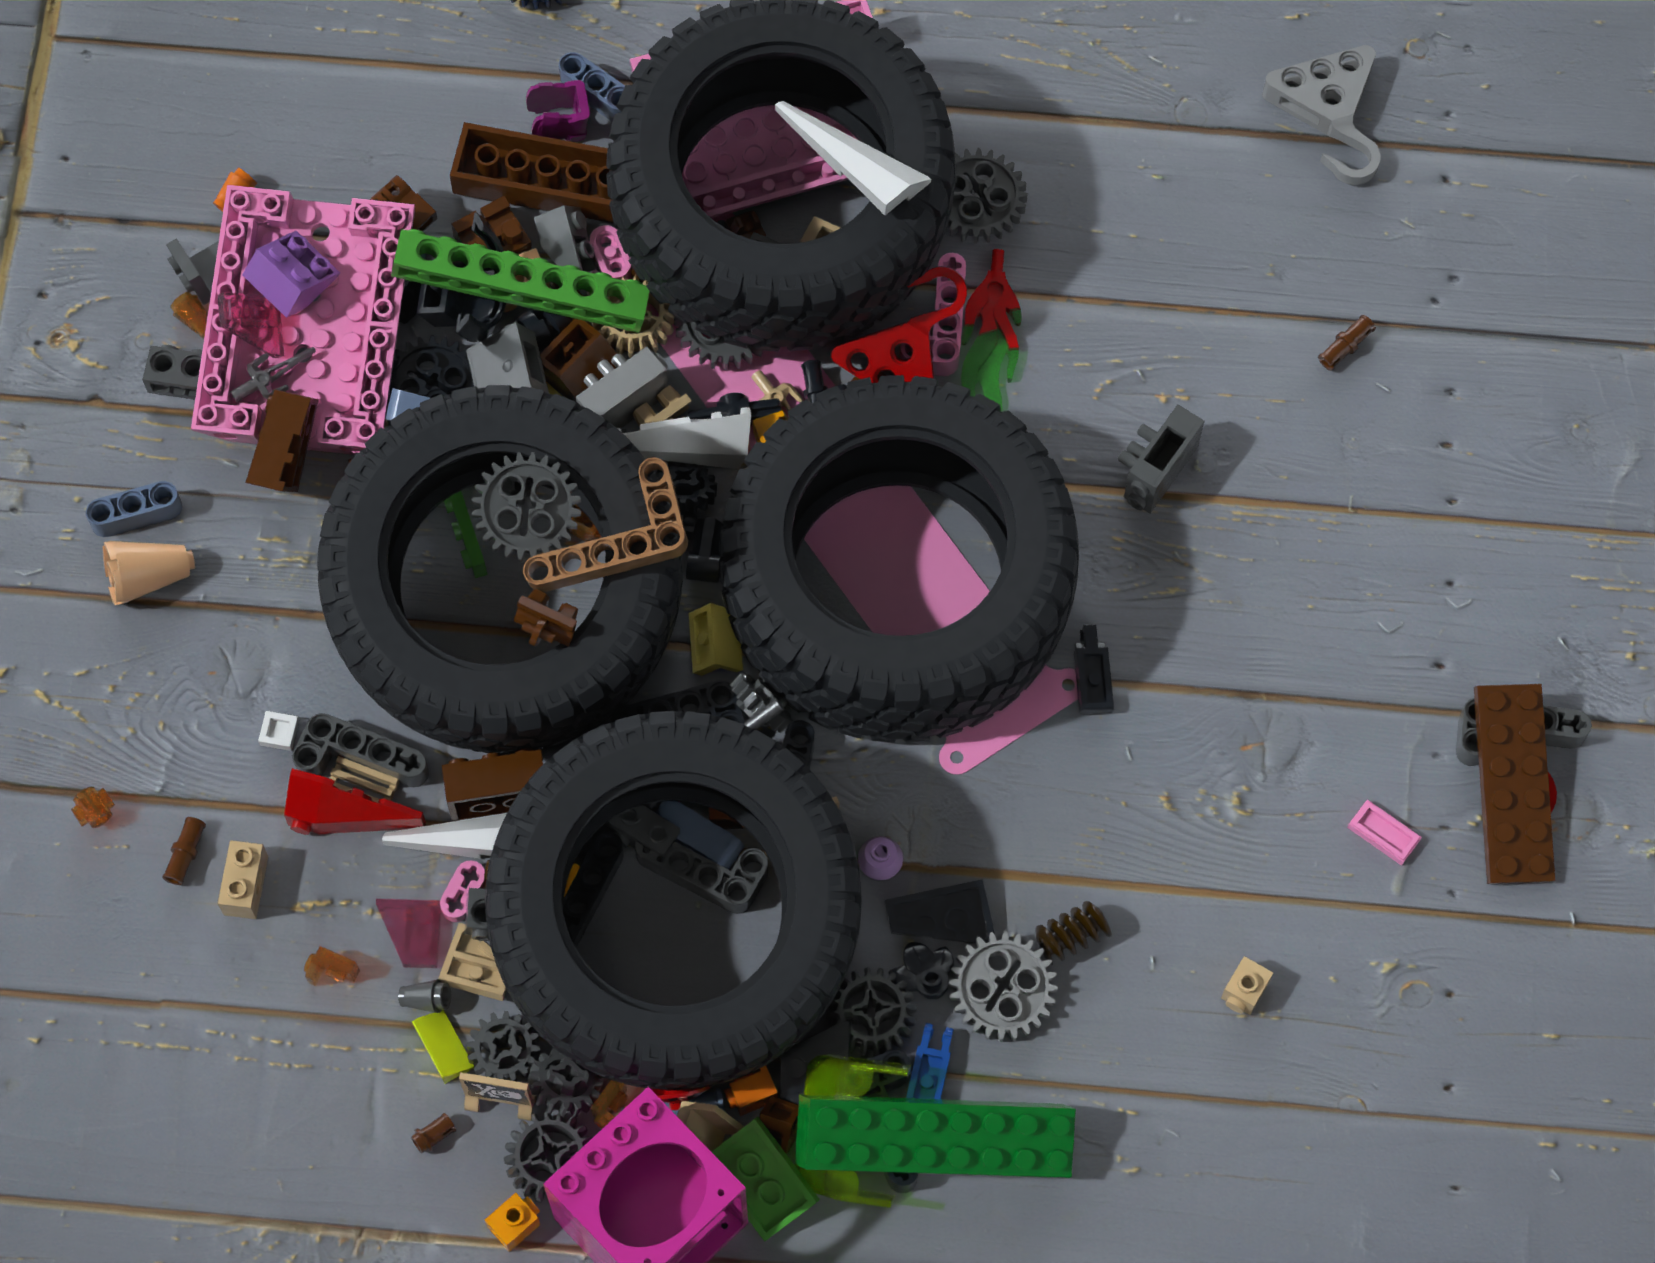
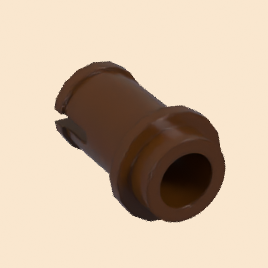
M443 1113L421 1130L416 1128L414 1130L415 1134L411 1136V1140L420 1153L425 1151L431 1152L433 1151L432 1146L457 1130L448 1115Z

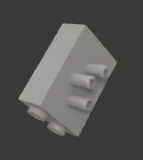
M645 347L628 360L622 354H616L611 361L616 369L613 368L608 360L600 361L597 368L604 377L598 380L593 373L586 375L584 383L589 388L576 396V402L585 408H589L606 419L614 427L620 429L634 420L633 412L642 404L647 402L652 407L659 401L656 399V396L667 387V382L669 381L666 371L668 366L660 354H653L648 347Z

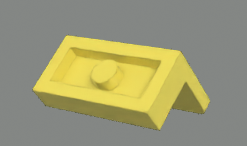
M709 603L689 613L692 671L694 674L703 676L719 668L736 673L743 670L741 644L736 639L728 619L730 614H727L726 608L723 606Z

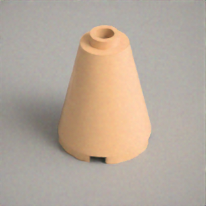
M108 541L104 542L102 548L106 577H109L111 585L108 589L114 605H122L190 576V570L195 569L192 550L186 551L184 545Z

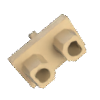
M669 385L656 396V399L664 408L661 412L656 414L646 402L634 410L633 417L639 427L640 424L676 419L689 409L688 404L692 400L687 394L681 397Z

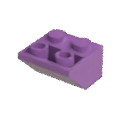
M294 231L257 248L242 276L287 318L309 306L339 276L340 272L305 237Z

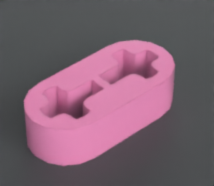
M470 860L461 863L441 897V912L451 922H461L465 919L469 888L483 889L485 886L486 873L483 866L477 861ZM475 870L478 881L471 880L465 889L466 879L463 874H470ZM462 894L460 902L463 909H456L454 913L450 912L449 901L455 903L459 895Z

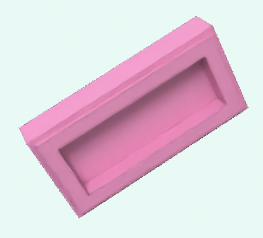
M1368 799L1347 827L1401 866L1422 838Z

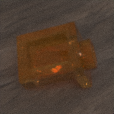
M321 946L316 954L312 953L308 957L304 966L305 977L308 983L316 986L324 969H326L325 974L340 982H343L345 978L355 982L360 972L355 961Z
M611 1080L591 1107L592 1116L595 1117L593 1122L599 1128L603 1129L615 1118L611 1114L612 1111L619 1112L628 1098V1095L625 1094L627 1092L626 1084Z

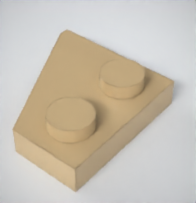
M458 923L438 979L442 983H448L452 988L503 1001L507 989L499 974L491 947L484 941L480 942L479 940L472 939V935L464 934L465 924Z

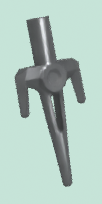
M311 347L266 370L258 368L261 363L269 358L268 354H263L247 364V371L251 379L230 391L236 402L257 390L260 391L264 398L268 399L269 395H273L274 392L271 384L288 370L315 353L316 349ZM288 365L274 376L270 375L271 372ZM284 385L275 390L286 391L289 387Z

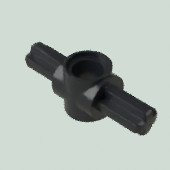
M728 393L719 399L717 407L690 410L688 417L690 419H711V413L721 412L722 417L738 415L741 408L750 407V426H752V420L782 410L780 400L777 398L750 402L749 397L742 393Z

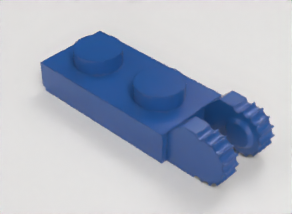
M925 1023L921 1045L917 1047L906 1098L941 1099L951 1056L949 1049L954 1029L946 1027L941 1042L943 1044L941 1050L928 1048L933 1036V1024Z

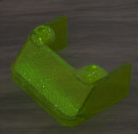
M820 1054L814 1057L808 1064L804 1094L859 1097L870 1089L874 1072L908 1076L911 1073L912 1066ZM795 1164L812 1190L818 1195L839 1201L891 1208L894 1203L895 1195L858 1190L859 1178L855 1171L806 1170Z

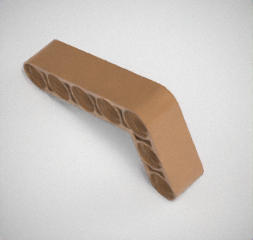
M652 457L644 460L638 470L651 525L530 557L523 567L524 577L530 587L547 592L681 556L687 549L688 540L672 477L666 463L662 459ZM653 470H660L664 473L662 479L658 482H649L647 476ZM667 501L672 504L671 509L665 514L655 512V507L660 502ZM669 533H676L680 536L679 541L673 546L663 544L664 537ZM642 541L647 544L646 550L641 554L635 555L630 552L631 546L636 542ZM604 550L614 552L613 559L608 563L597 561L598 555ZM579 559L581 560V565L578 570L574 572L565 570V565L569 560ZM537 568H548V574L544 579H532L533 572Z

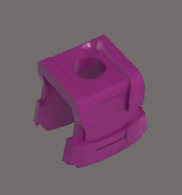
M574 80L554 84L552 82H542L530 86L526 94L527 110L535 112V114L543 113L534 119L531 127L532 135L554 139L565 138L566 141L571 142L582 141L586 138V127L590 117V110L583 81ZM557 108H573L574 114L560 115L559 112L549 111Z

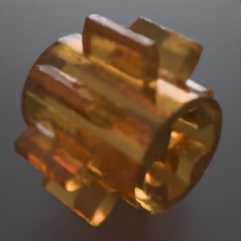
M88 787L74 797L73 801L76 806L71 811L81 826L89 823L92 828H96L106 823L112 817L110 808L115 806L104 788L97 792L95 787Z

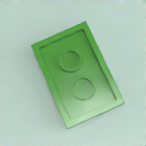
M756 1117L711 1151L746 1187L748 1220L764 1242L820 1200L759 1117Z

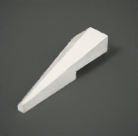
M784 101L775 104V111L840 177L844 174L884 215H887L903 200L909 201L931 183V178L798 108Z
M750 407L741 408L740 414L722 417L721 412L711 413V419L683 417L640 424V431L623 434L635 445L644 458L656 457L665 461L739 470L748 455L751 410Z
M507 813L385 832L382 842L383 845L481 859V855L491 856L496 837Z

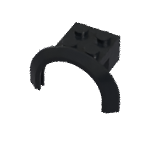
M474 213L472 231L484 241L488 249L503 252V247L492 226L481 215ZM426 254L425 260L431 261L435 259L432 255ZM461 261L452 262L456 267H466ZM492 268L483 269L489 275L498 274ZM421 283L417 314L434 327L456 326V333L465 340L481 342L492 333L500 321L506 303Z

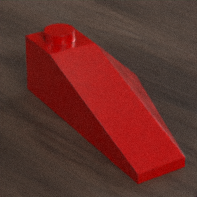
M294 768L291 770L284 817L288 826H291L290 829L297 833L309 835L310 832L330 834L389 831L426 825L424 814L421 811L388 799H379L377 803L372 801L370 796L364 794L363 790L353 787L352 790L346 792L333 785L335 780Z

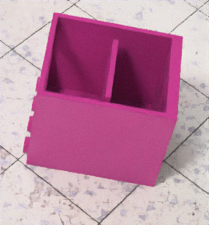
M649 1087L639 1094L543 1183L554 1220L595 1263H707L748 1224L746 1187ZM727 1224L728 1227L726 1229H723L721 1225Z

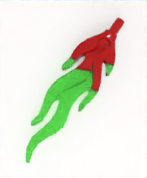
M993 249L991 270H988L987 276L972 293L965 307L964 332L961 337V345H967L972 337L975 321L979 316L982 319V326L979 335L963 362L961 384L962 387L970 389V396L975 397V387L980 382L983 395L1000 404V411H1002V396L999 388L1000 366L1006 354L1009 358L1006 379L1008 383H1011L1019 355L1017 336L1006 312L1011 316L1016 326L1021 325L1022 315L1018 299L1007 282L1005 272H1003L1005 251Z

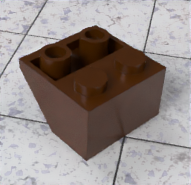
M574 319L540 354L546 381L566 398L576 402V396L589 388L584 383L585 376L593 373L598 380L603 378L604 375L597 368L598 363L602 360H608L613 368L616 369L611 361L617 353L604 336L584 320Z

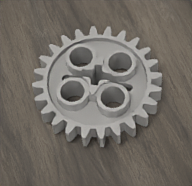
M1004 931L1001 940H997L994 933L991 932L988 943H985L982 938L977 937L976 949L968 944L965 946L968 957L957 955L956 960L962 967H952L950 973L958 977V979L950 980L948 983L949 987L957 989L956 992L949 996V999L960 1001V1004L954 1008V1013L965 1012L966 1015L962 1020V1024L973 1021L975 1023L972 1031L974 1034L981 1027L984 1028L985 1039L987 1040L992 1032H997L999 1042H1002L1005 1033L1008 1032L1012 1040L1015 1041L1018 1034L1017 1030H1021L1024 1035L1029 1036V1024L1039 1029L1042 1024L1038 1016L1044 1018L1050 1016V1012L1044 1005L1054 1006L1056 1002L1055 999L1048 996V994L1055 993L1058 990V986L1049 984V981L1056 978L1057 973L1046 971L1051 965L1052 960H1040L1044 949L1041 948L1033 952L1031 950L1033 945L1032 939L1025 945L1020 944L1021 934H1017L1014 941H1009L1007 931ZM993 956H1000L1005 959L1007 967L1002 971L993 970L989 965V959ZM1014 962H1020V967L1009 982L1008 989L1010 991L1005 989L990 1012L986 1011L987 1004L996 993L998 987L996 982L1002 983ZM1022 974L1031 975L1035 980V986L1031 989L1021 988L1017 982L1018 976ZM975 984H983L988 988L989 995L984 999L975 998L971 993V987ZM1001 1003H1013L1017 1008V1014L1013 1017L1003 1016L999 1010Z

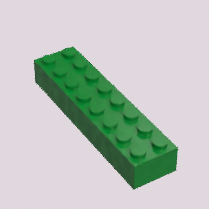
M799 1094L795 1164L806 1170L1072 1178L1076 1108L1054 1103Z

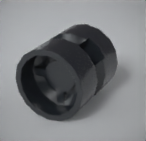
M532 308L516 318L517 323L535 332L539 351L547 347L553 341V336H558L573 321L571 317Z

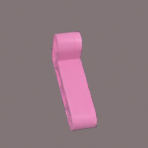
M957 253L943 255L939 260L938 267H950L961 274L965 280L966 261ZM937 277L935 310L953 304L945 302L944 298L950 297L956 300V285L953 281H948L947 277ZM963 307L956 314L935 323L933 326V336H930L934 375L949 376L958 369ZM948 325L954 329L952 331H945L941 327ZM901 343L900 359L907 360L911 358L907 354L913 351L909 344ZM946 353L951 355L952 358L945 360L941 359L939 355Z

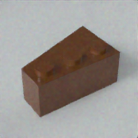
M274 389L273 395H269L266 402V418L259 434V440L245 483L282 492H298L318 399Z

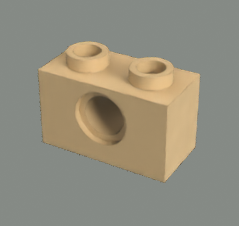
M230 840L218 899V906L223 915L257 919L268 861V854L263 844Z

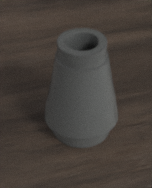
M439 979L402 986L399 989L398 1000L402 1007L440 1013L442 1010H447L450 1006L451 989L448 983H442Z

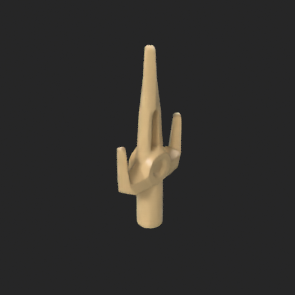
M758 370L751 376L765 395L760 400L777 398L780 400L781 407L785 406L787 411L791 410L790 405L786 401L788 393L798 402H803V398L790 383H782L775 388L761 370ZM784 413L785 420L787 421L789 417Z

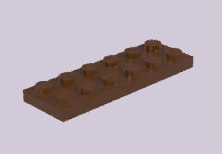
M1542 684L1475 686L1474 699L1487 884L1554 882L1556 880Z

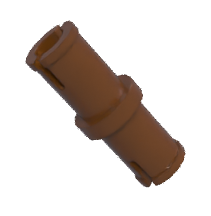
M1361 315L1345 332L1340 331L1335 337L1336 340L1323 353L1318 355L1319 362L1327 370L1332 371L1348 354H1354L1358 350L1357 345L1371 332L1375 331V324L1366 315Z
M187 817L185 819V824L178 841L174 842L171 847L172 856L162 876L166 882L179 886L183 884L190 862L195 860L198 851L196 847L203 829L206 827V824L200 819L194 817Z

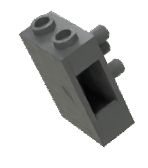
M517 322L508 324L501 331L466 350L473 383L477 388H486L487 385H511L515 388L524 386L544 390L546 393H549L535 332Z
M1178 404L1158 432L1145 424L1139 427L1137 435L1150 442L1146 448L1132 441L1128 445L1127 451H1122L1118 457L1119 462L1130 468L1124 498L1137 510H1145L1151 514L1199 446L1205 421Z

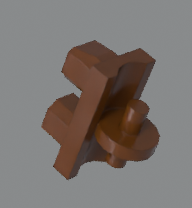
M534 589L528 597L522 595L517 603L518 609L514 622L522 625L521 630L532 634L529 644L536 647L540 640L543 639L551 644L555 640L569 646L575 632L578 608L568 603H562L559 610L555 611L547 607L550 597L538 589Z

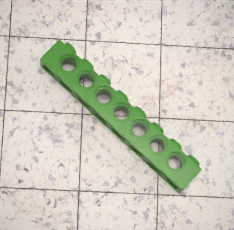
M401 229L391 277L640 333L644 322L650 292L646 285L637 280L629 279L624 281L612 278L611 275L603 272L594 274L581 271L580 268L573 265L559 266L551 264L548 260L542 258H524L512 251L498 252L490 250L481 244L468 245L459 243L451 237L443 236L438 238L429 236L416 229L408 231ZM430 254L435 259L428 261L423 259L421 255ZM461 261L466 267H456L452 262ZM492 268L498 274L489 275L483 269ZM515 276H525L529 281L520 282ZM553 282L559 286V289H551L546 283ZM577 290H586L590 293V296H582ZM608 297H617L621 303H612Z

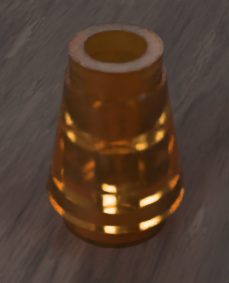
M185 292L171 304L170 308L174 311L173 316L196 334H199L201 338H204L208 313L197 295Z

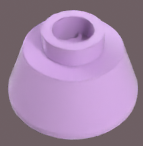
M874 837L867 840L861 846L858 853V864L862 872L869 878L887 880L894 877L900 871L903 864V853L899 845L892 839Z

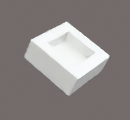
M266 711L258 739L259 745L292 751L299 724L298 716Z

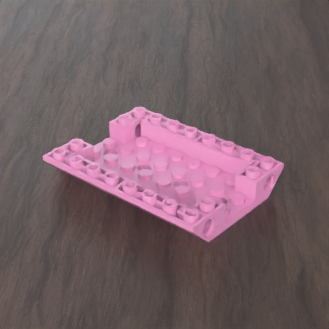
M227 185L191 424L192 431L226 441L257 444L266 418L265 408L267 399L257 390L236 402L230 391L251 379L247 371V364L263 354H268L269 358L261 363L258 368L266 370L294 357L301 348L314 347L316 352L312 354L310 360L300 362L271 384L272 390L288 385L289 389L286 392L318 399L307 450L355 455L366 448L365 443L380 428L384 429L385 416L405 279L391 277L401 229L408 231L413 227L415 204L352 198L351 205L293 199L290 191ZM319 227H326L330 230L328 238L324 241L313 239V233ZM297 231L323 257L327 258L340 274L321 293L318 300L313 301L305 309L286 318L242 274L257 248ZM288 365L271 372L270 375L274 376Z

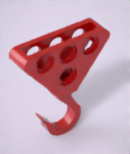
M939 266L929 269L923 276L907 287L930 282L936 277H947L954 282L957 288V297L953 304L942 309L911 317L907 322L841 343L832 350L831 357L833 362L859 379L870 377L872 383L879 382L878 373L884 369L891 370L895 375H904L905 382H911L914 376L934 379L930 329L935 323L956 314L963 307L967 297L965 280L961 274L950 267ZM899 343L909 344L913 350L912 357L907 360L899 359L895 354L896 345ZM862 352L868 357L869 364L865 369H857L852 365L851 358L854 353Z

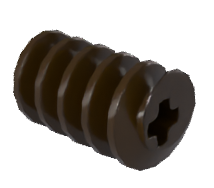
M1085 901L1082 904V910L1078 907L1071 909V917L1067 913H1061L1059 915V922L1055 919H1049L1047 928L1043 925L1036 926V939L1040 949H1044L1043 955L1046 960H1052V955L1054 954L1061 961L1065 960L1064 949L1066 948L1073 955L1077 954L1075 946L1077 942L1084 949H1087V937L1089 936L1096 943H1099V931L1101 930L1107 937H1111L1112 933L1102 911L1090 901Z

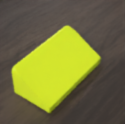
M444 1010L440 1013H431L412 1021L444 1084L459 1077L460 1072L466 1073L474 1069V1065L469 1063L468 1054Z

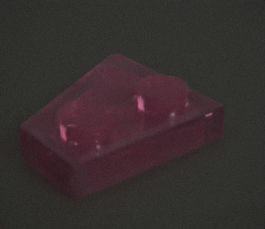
M224 292L218 295L220 327L272 358L284 356L281 312L263 295Z
M376 899L377 908L403 967L437 968L441 919L440 900Z

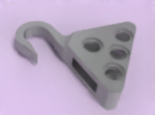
M1369 45L1359 46L1271 71L1266 76L1262 96L1266 101L1327 136L1335 138L1367 156L1369 164L1366 167L1351 169L1343 162L1325 153L1322 154L1320 162L1331 170L1338 180L1350 185H1360L1370 181L1378 170L1381 158L1379 148L1375 142L1358 131L1353 124L1355 113L1376 56V51ZM1347 57H1352V58H1354V59H1351V60L1342 62V60L1345 59V58H1347ZM1319 65L1326 66V67H1323V68H1319V69L1313 70L1316 66H1319ZM1345 67H1349V68L1353 69L1354 71H1348V70H1346V69H1344V68H1345ZM1291 73L1297 74L1295 76L1284 78L1286 75ZM1316 75L1323 76L1326 79H1319ZM1287 84H1295L1297 87H1290ZM1326 101H1333V102H1335L1336 104H1335V105H1331V104H1328Z

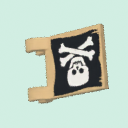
M460 1072L459 1080L465 1094L464 1110L479 1112V1100L482 1099L518 1105V1119L532 1121L531 1115L533 1114V1106L536 1103L537 1095L531 1094L528 1083Z

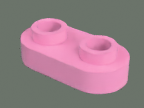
M609 225L597 227L590 235V243L594 248V257L600 272L607 273L612 278L621 280L624 276L628 279L631 276L632 266L628 261L630 259L628 254H625L616 233L618 230ZM604 243H610V244H611V245L608 246V247H602V246H601V245L604 244ZM614 268L621 269L619 272H612Z

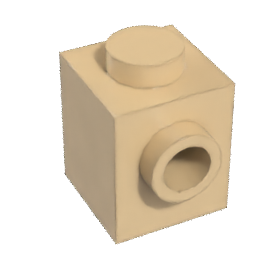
M1244 956L1224 989L1221 999L1226 1001L1225 1004L1231 1010L1240 1014L1246 1012L1251 1015L1268 986L1273 972Z

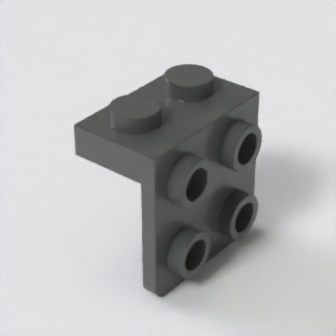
M176 238L166 244L172 254L167 260L177 275L183 273L179 279L187 292L195 291L201 303L205 305L210 302L219 241L189 258Z

